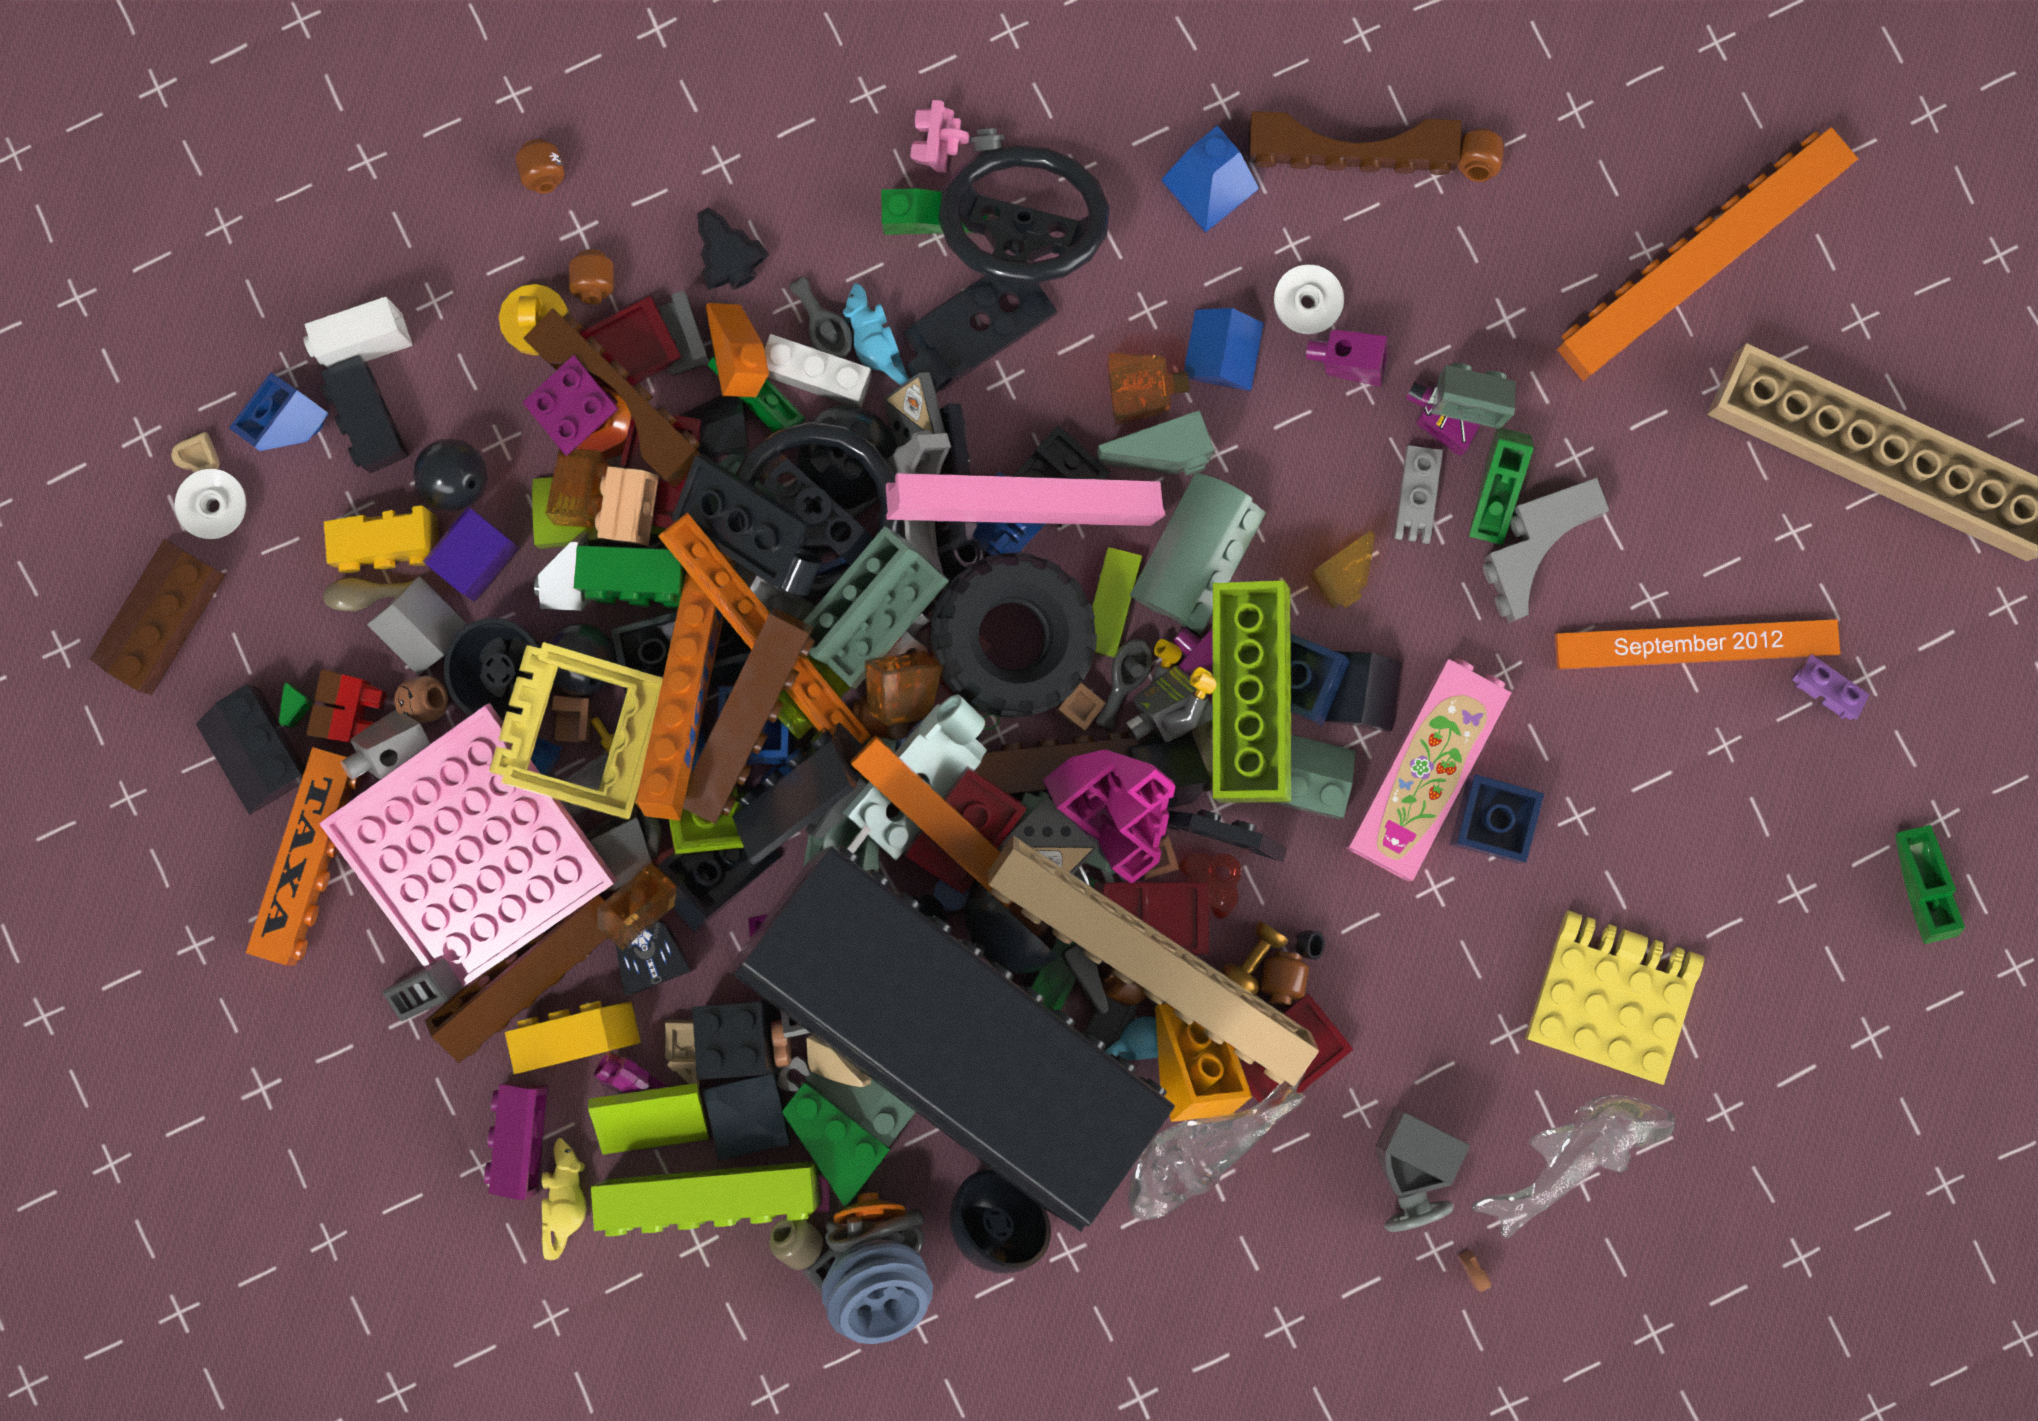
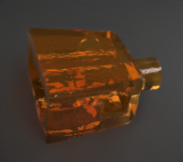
M1108 353L1107 366L1114 426L1168 412L1171 406L1170 394L1189 392L1187 371L1167 373L1164 356Z
M925 651L865 660L868 709L873 716L884 725H887L886 734L891 738H906L909 722L924 720L932 711L943 665H940L937 660Z

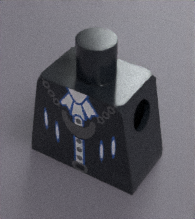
M643 906L623 913L630 933L615 938V946L625 996L694 971L666 921H659L650 925Z

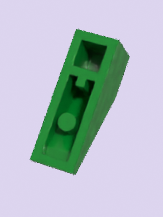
M917 188L881 189L884 235L942 234L943 232L938 221L942 191ZM987 215L982 216V218L987 220ZM962 223L965 233H974L970 232Z
M1496 428L1485 464L1469 537L1501 545L1504 544L1534 448L1530 434L1505 428Z

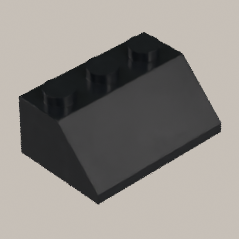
M249 684L244 685L216 702L196 723L249 815L300 786L306 767L259 688Z

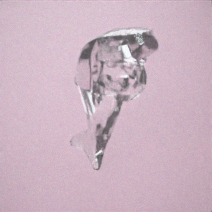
M1304 1074L1295 1086L1286 1081L1279 1084L1265 1100L1249 1110L1182 1122L1157 1134L1143 1151L1132 1173L1128 1197L1131 1215L1141 1220L1159 1218L1177 1209L1187 1199L1197 1194L1204 1195L1220 1181L1221 1174L1244 1155L1276 1122L1305 1101V1096L1302 1093L1296 1092Z
M1606 1095L1592 1099L1580 1107L1565 1125L1548 1129L1530 1138L1528 1141L1530 1145L1540 1152L1546 1160L1544 1168L1532 1185L1515 1193L1485 1197L1474 1202L1472 1210L1497 1216L1501 1223V1235L1504 1238H1510L1535 1215L1546 1210L1572 1190L1598 1165L1617 1171L1618 1175L1627 1171L1628 1164L1631 1161L1630 1153L1627 1151L1633 1146L1643 1148L1647 1144H1654L1667 1139L1675 1128V1115L1662 1107L1624 1095Z

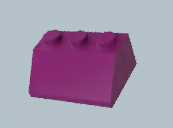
M504 1082L499 1084V1090L493 1091L491 1110L496 1112L495 1126H490L488 1133V1147L493 1148L492 1161L486 1163L484 1172V1183L489 1184V1194L516 1200H527L538 1194L548 1095L547 1085Z

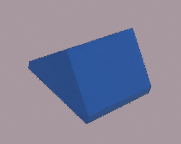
M1234 308L1195 310L1183 376H1186L1187 380L1251 391L1264 323Z

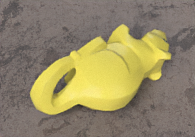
M562 1138L557 1139L553 1148L556 1164L554 1174L542 1172V1186L544 1189L550 1188L549 1198L542 1199L543 1255L546 1260H555L560 1257L566 1246L568 1236L582 1225L587 1213L586 1201L580 1188L579 1172L584 1170L585 1165L579 1161L574 1150ZM551 1231L554 1232L555 1242L553 1246L551 1242Z

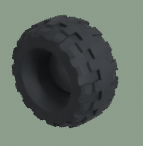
M1018 552L997 554L983 558L968 566L954 577L944 589L935 606L931 619L930 633L931 653L935 660L936 669L943 682L947 684L954 695H960L971 707L982 713L1006 718L1028 717L1055 707L1069 697L1085 679L1091 667L1090 664L1096 650L1097 641L1094 625L1095 615L1091 603H1088L1082 591L1083 588L1075 578L1069 576L1060 568L1061 566L1048 559ZM1016 603L1027 607L1036 615L1042 626L1044 635L1042 650L1034 662L1024 668L1009 670L998 667L985 656L980 646L979 629L981 622L992 608L1000 604Z

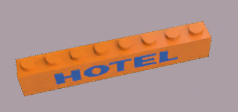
M721 552L730 565L735 568L736 561ZM686 572L636 798V802L644 816L681 820L724 619L722 613L688 572Z

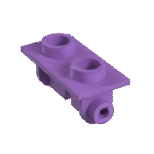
M1812 654L1809 655L1803 669L1799 668L1791 678L1796 683V688L1802 689L1816 699L1820 695L1824 697L1822 704L1838 714L1841 719L1845 717L1849 720L1853 718L1858 719L1870 695Z

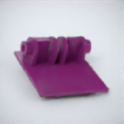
M575 355L568 359L522 402L565 456H568L618 410L615 405L617 403L616 398L610 392L605 393Z

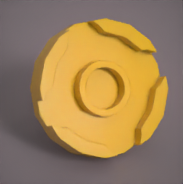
M538 284L521 286L511 292L501 305L499 313L500 330L508 343L518 351L536 356L539 354L523 338L552 308L562 317L567 312L569 313V309L561 296L547 286Z

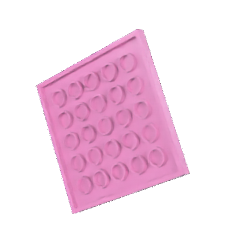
M490 703L319 823L422 965L427 967L441 959H445L461 982L462 987L617 881L560 800L502 784L501 775L489 772L496 747L510 750L512 744L498 740L503 721ZM530 760L528 771L540 774Z

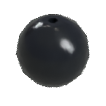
M444 438L426 446L419 453L414 463L413 475L416 490L422 499L439 510H462L474 504L482 496L486 488L488 477L485 461L478 450L463 440Z
M583 623L568 624L558 629L547 642L548 644L617 664V656L612 640L597 626ZM562 668L557 669L553 682L563 693L575 696L593 695L609 684L608 682Z

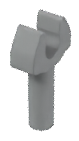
M798 1055L792 1059L790 1066L778 1067L779 1072L777 1073L779 1078L777 1084L778 1087L785 1091L797 1092L800 1086L790 1079L789 1072L791 1069H797L801 1074L810 1076L812 1072L808 1069V1062Z

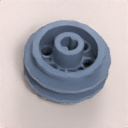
M879 1239L863 1242L856 1247L850 1248L833 1262L822 1283L821 1300L826 1308L827 1318L836 1332L857 1343L878 1344L903 1336L920 1323L932 1300L933 1283L927 1273V1267L917 1251L897 1241Z

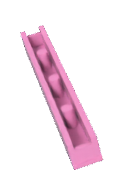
M897 473L895 475L896 483H887L885 485L888 509L886 514L887 520L1151 526L1165 516L1160 481Z

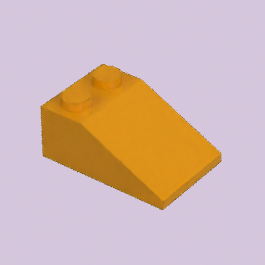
M1158 1004L1155 1007L1159 1078L1160 1086L1167 1091L1164 1097L1175 1105L1169 1115L1171 1122L1233 1114L1252 1097L1239 1058L1234 1053L1235 1047L1226 1041L1222 1045L1216 1043L1204 1033L1206 1028L1195 1021L1191 1025L1184 1022L1174 1014L1176 1008L1170 1004Z

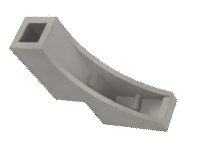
M930 430L917 432L911 436L912 439L908 443L896 448L895 453L886 460L895 472V475L897 473L939 475L944 459L951 447L948 434H933ZM901 520L899 535L930 560V563L943 574L937 551L935 521Z
M1597 478L1517 506L1514 509L1513 517H1511L1510 525L1514 535L1521 537L1522 542L1492 552L1484 558L1486 564H1483L1484 575L1489 584L1494 583L1498 597H1495L1497 610L1501 617L1506 616L1508 624L1529 615L1528 601L1533 577L1538 565L1550 547L1567 531L1587 521L1601 517L1609 511Z

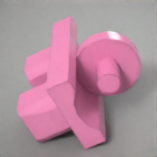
M932 100L931 108L916 110L915 126L920 132H928L927 141L913 142L911 159L918 164L929 165L936 172H947L949 154L957 155L958 145L967 144L970 135L966 131L960 130L961 120L954 118V111L944 107L942 100Z

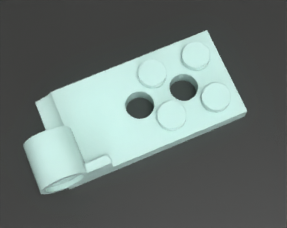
M953 695L941 705L937 704L895 754L917 774L922 773L924 781L944 798L967 765L975 770L981 763L987 749L975 738L983 730L985 719L960 695ZM869 782L843 813L860 829L864 826L871 829L868 836L888 855L897 860L917 835L920 828L901 810L895 817L887 818L886 808L891 801Z

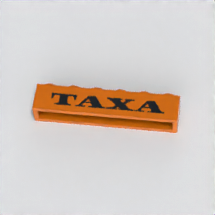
M312 747L246 954L286 966L296 965L298 960L301 961L308 947V940H305L308 927L314 925L319 913V906L316 905L320 891H325L330 879V872L327 871L331 857L335 858L339 851L319 823L349 803L353 789H358L363 774L353 780L348 777L341 764V761L348 757Z

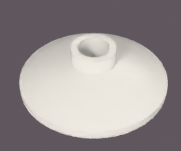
M1301 265L1289 270L1278 282L1274 293V307L1279 319L1291 330L1302 334H1316L1330 328L1338 320L1344 305L1343 289L1338 279L1327 269L1316 265ZM1309 297L1313 300L1314 305L1311 308H1305L1301 303V299Z
M205 469L193 473L183 481L175 497V512L180 524L189 533L203 539H218L232 533L240 525L246 512V495L241 484L232 475L217 469ZM218 500L220 503L219 509L216 512H211L209 509L210 503Z

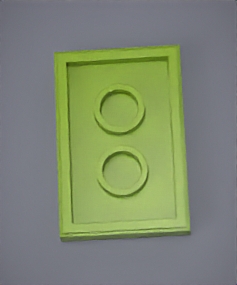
M697 1083L588 1099V1110L602 1155L709 1140V1128Z

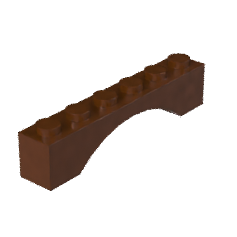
M1252 111L1248 126L1247 162L1256 163V166L1262 168L1275 167L1276 164H1290V167L1294 169H1308L1311 165H1323L1325 169L1331 171L1344 170L1346 167H1360V170L1363 172H1377L1381 168H1392L1396 173L1401 174L1413 173L1415 170H1429V173L1433 175H1446L1450 171H1455L1460 162L1461 120L1425 119L1413 129L1396 137L1377 142L1353 143L1334 140L1317 134L1301 125L1286 112Z
M552 308L523 339L554 369L558 370L568 359L575 355L593 378L613 388L624 400L634 418L640 439L641 457L664 480L676 488L688 476L695 456L701 455L696 450L701 444L686 429L680 434L672 426L677 420L662 405L656 410L649 403L653 396L639 382L632 386L625 379L630 373L615 359L609 363L602 356L606 350L591 335L585 340L578 333L583 327L568 312L562 317Z

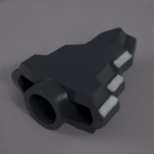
M709 207L698 212V232L704 242L700 255L705 268L701 273L708 289L711 290L729 283L731 288L735 290L752 282L757 277L754 268L769 256V253L760 241L750 240L743 230L731 229L726 219Z

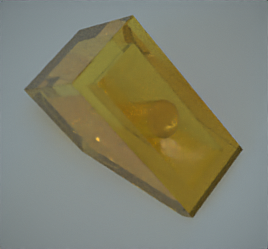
M1371 530L1314 569L1310 574V577L1333 609L1341 604L1346 609L1363 597L1359 591L1367 585L1375 535Z

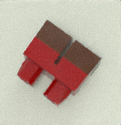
M321 669L314 700L324 704L345 707V709L341 710L313 704L306 735L351 743V739L376 723L363 720L365 708L371 707L382 710L387 692L372 686L371 682Z

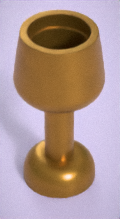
M1260 920L1255 926V933L1259 940L1242 965L1239 967L1236 964L1228 963L1220 970L1222 974L1254 995L1259 990V983L1252 974L1271 946L1282 948L1289 941Z

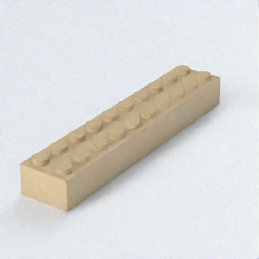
M1748 343L1734 353L1707 415L2022 560L2029 561L2038 557V476Z
M1012 835L988 870V885L992 887L990 892L996 898L1006 904H1009L1012 900L1023 908L1021 913L1034 923L1040 924L1041 921H1044L1053 927L1052 933L1061 941L1067 944L1074 941L1084 948L1082 953L1093 962L1101 964L1104 961L1115 968L1113 973L1125 983L1131 985L1135 981L1144 987L1143 993L1152 1001L1160 1005L1165 1001L1176 1008L1174 1014L1190 1025L1194 1021L1206 1028L1204 1033L1216 1043L1222 1045L1226 1041L1236 1048L1234 1053L1245 1062L1252 1064L1256 1061L1266 1068L1264 1073L1275 1082L1282 1084L1286 1081L1295 1086L1318 1054L1319 1049L1310 1031L1014 835Z

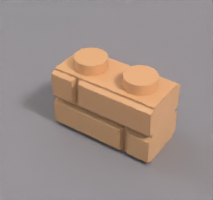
M607 467V474L602 478L600 484L601 494L603 495L602 507L595 518V527L598 531L597 538L612 542L649 546L659 475L643 470Z

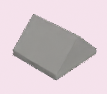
M418 576L367 625L419 675L445 655L452 639L468 624Z

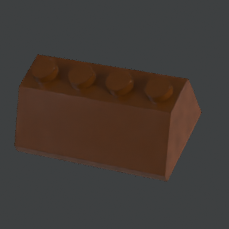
M164 539L90 657V660L105 672L133 689L152 695L226 574Z

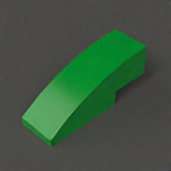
M1928 825L1896 833L1895 838L1903 879L1923 943L1928 944L1958 937L1965 929V925L1953 897L1956 888L1932 826Z

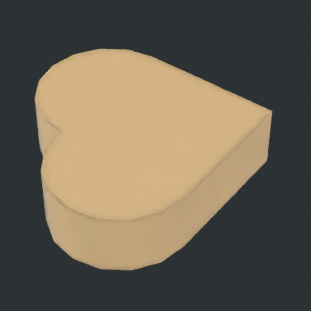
M206 432L184 440L172 449V460L182 469L192 470L193 472L205 469H219V458L210 436Z

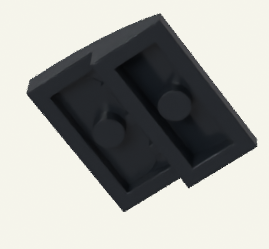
M1058 425L1012 477L1105 480L1110 471ZM1056 524V525H1057L1059 528H1061L1064 524Z

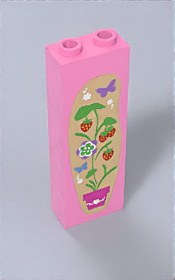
M1455 658L1454 661L1448 659L1442 663L1345 847L1407 882L1413 881L1512 693L1504 689L1505 683L1500 679L1488 674L1484 678L1472 672L1474 667L1459 658Z

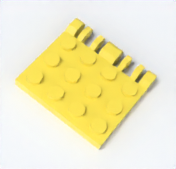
M1567 910L1560 926L1525 1039L1664 1085L1691 996L1702 971L1704 956L1689 951L1681 969L1685 950L1676 947L1670 955L1666 972H1662L1655 968L1663 953V942L1654 940L1649 949L1645 965H1641L1640 963L1648 945V937L1625 929L1619 935L1613 955L1608 954L1613 946L1617 927L1610 924L1607 925L1602 933L1601 942L1597 950L1588 947L1595 930L1596 920L1587 917L1576 943L1574 940L1581 925L1582 915Z

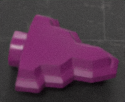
M608 1051L602 1057L593 1075L599 1079L600 1084L618 1094L669 1087L630 1059L617 1056L611 1051Z

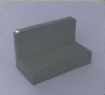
M685 291L672 294V303L657 307L661 311L660 315L672 338L676 341V346L682 356L681 359L668 367L671 376L702 367L710 362Z

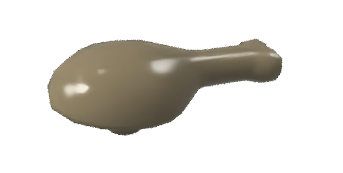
M343 578L327 586L323 592L322 599L332 609L356 612L369 607L382 598L397 597L413 581L378 584L361 578Z

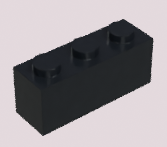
M358 355L321 372L325 383L321 384L322 392L328 403H334L339 414L334 416L342 435L348 434L352 446L348 448V451L356 467L362 466L363 469L371 474L409 457L372 370L363 357Z

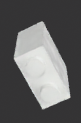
M387 297L304 324L308 336L303 337L309 355L311 357L315 356L319 364H324L327 368H331L358 355L369 361L413 346L403 314Z

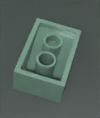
M1199 410L1098 446L1096 459L1103 466L1168 474L1185 472L1186 476H1190L1206 469L1205 465L1209 463L1214 448Z
M814 1072L805 1078L887 1147L890 1146L915 1114L914 1110L872 1079L870 1085L857 1087L827 1079Z

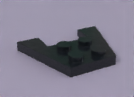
M1202 809L1197 812V815L1168 811L1167 828L1179 832L1181 830L1250 850L1251 853L1281 862L1284 861L1287 848L1264 834L1255 832L1256 825L1240 820L1232 821L1231 825L1220 822L1222 815Z

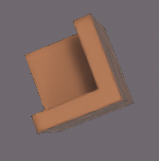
M553 696L552 710L557 712L555 739L563 742L591 744V720L593 719L594 701L589 698Z

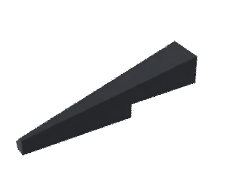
M720 395L679 415L702 421L699 441L701 445L698 447V452L701 455L717 457L749 452L746 408L743 399H740L738 396ZM626 441L576 464V476L606 473L607 467L620 468Z

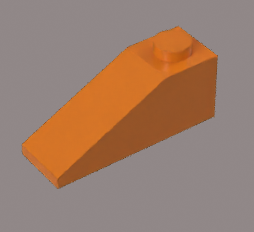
M707 303L706 311L722 396L756 397L769 375L761 339L741 305Z

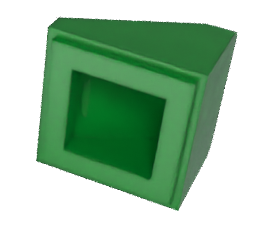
M286 682L283 688L279 723L288 728H295L312 707L314 700L295 685Z

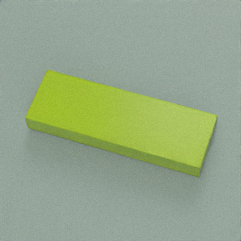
M1111 547L1107 548L1092 606L1095 615V634H1097L1096 650L1094 651L1096 654L1114 658L1118 651L1131 600L1129 595L1135 585L1142 555Z

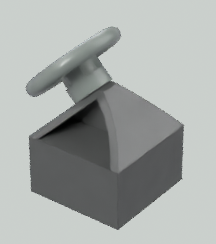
M1393 1108L1375 1146L1382 1172L1393 1192L1399 1196L1398 1201L1401 1209H1404V1211L1385 1221L1384 1227L1389 1232H1399L1420 1227L1439 1220L1453 1211L1454 1205L1451 1201L1429 1202L1426 1191L1452 1185L1470 1147L1469 1144Z

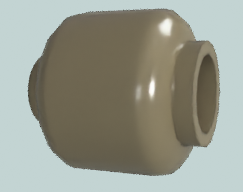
M785 1218L773 1227L769 1247L771 1253L790 1269L802 1270L814 1264L819 1258L823 1249V1238L820 1231L805 1219L787 1220Z

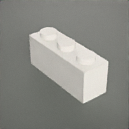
M770 334L764 350L769 371L767 378L846 405L862 407L872 379L869 367Z

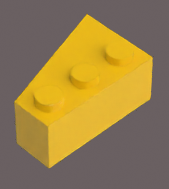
M423 505L412 507L413 513L396 515L394 510L382 512L383 516L366 517L365 515L324 521L327 564L338 568L340 573L360 571V566L374 565V569H392L396 567L395 562L409 561L410 566H424L426 564L423 560L439 542L438 517Z
M601 1001L579 1006L581 1013L570 1015L569 1009L549 1013V1021L539 1023L538 1017L517 1021L518 1029L505 1032L514 1074L641 1043L632 1001L603 1008Z

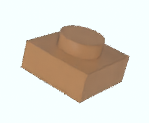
M1080 683L1069 697L1056 706L1055 710L1080 731H1086L1106 703Z

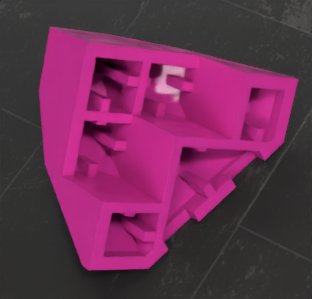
M1104 749L1070 757L1043 779L1056 808L1098 840L1111 869L1129 883H1134L1159 863L1161 856L1159 848L1160 839L1166 833L1169 819L1167 807L1169 798L1174 796L1175 784L1154 765Z

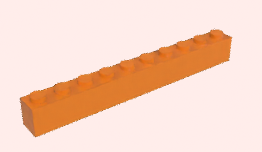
M1832 127L1822 135L1817 130L1800 144L1803 148L1801 152L1796 156L1791 152L1786 154L1774 165L1777 169L1775 173L1770 177H1767L1765 173L1760 175L1747 186L1751 192L1741 199L1738 194L1721 207L1724 214L1716 220L1709 216L1694 229L1698 235L1689 242L1683 237L1668 250L1671 254L1668 259L1661 263L1657 258L1641 272L1644 275L1642 280L1637 284H1634L1631 280L1614 293L1618 298L1609 306L1602 302L1588 314L1591 321L1582 328L1576 323L1561 336L1564 342L1557 351L1583 382L1858 160V157Z

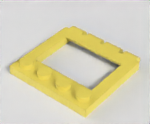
M545 642L542 643L541 648L526 645L519 670L531 674L532 679L516 678L509 705L522 709L521 715L506 712L498 740L512 744L510 750L496 747L489 772L501 775L502 784L627 820L630 819L641 780L663 678ZM558 668L628 688L598 791L528 771Z

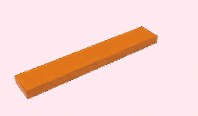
M875 736L850 761L851 765L990 892L992 887L988 885V870L1001 851L885 743ZM996 898V899H997L998 901H1000L1006 908L1013 902V901L1011 900L1009 904H1006V903L1002 902L1001 900H999L998 898Z

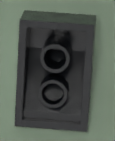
M744 848L675 854L674 852L658 864L648 877V880L695 932L782 856L775 849L753 865L749 861Z

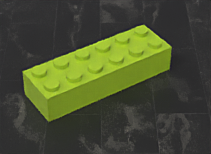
M1285 580L1213 583V677L1216 681V688L1213 691V799L1219 803L1291 802L1290 588Z
M815 1161L604 1179L591 1186L594 1231L605 1230V1236L625 1235L627 1231L633 1230L636 1227H641V1233L661 1232L663 1228L669 1227L670 1224H677L678 1230L700 1228V1224H705V1221H714V1227L736 1225V1221H740L741 1218H750L751 1224L772 1222V1218H776L777 1215L784 1214L787 1215V1220H802L809 1218V1215L813 1214L821 1205L818 1166Z

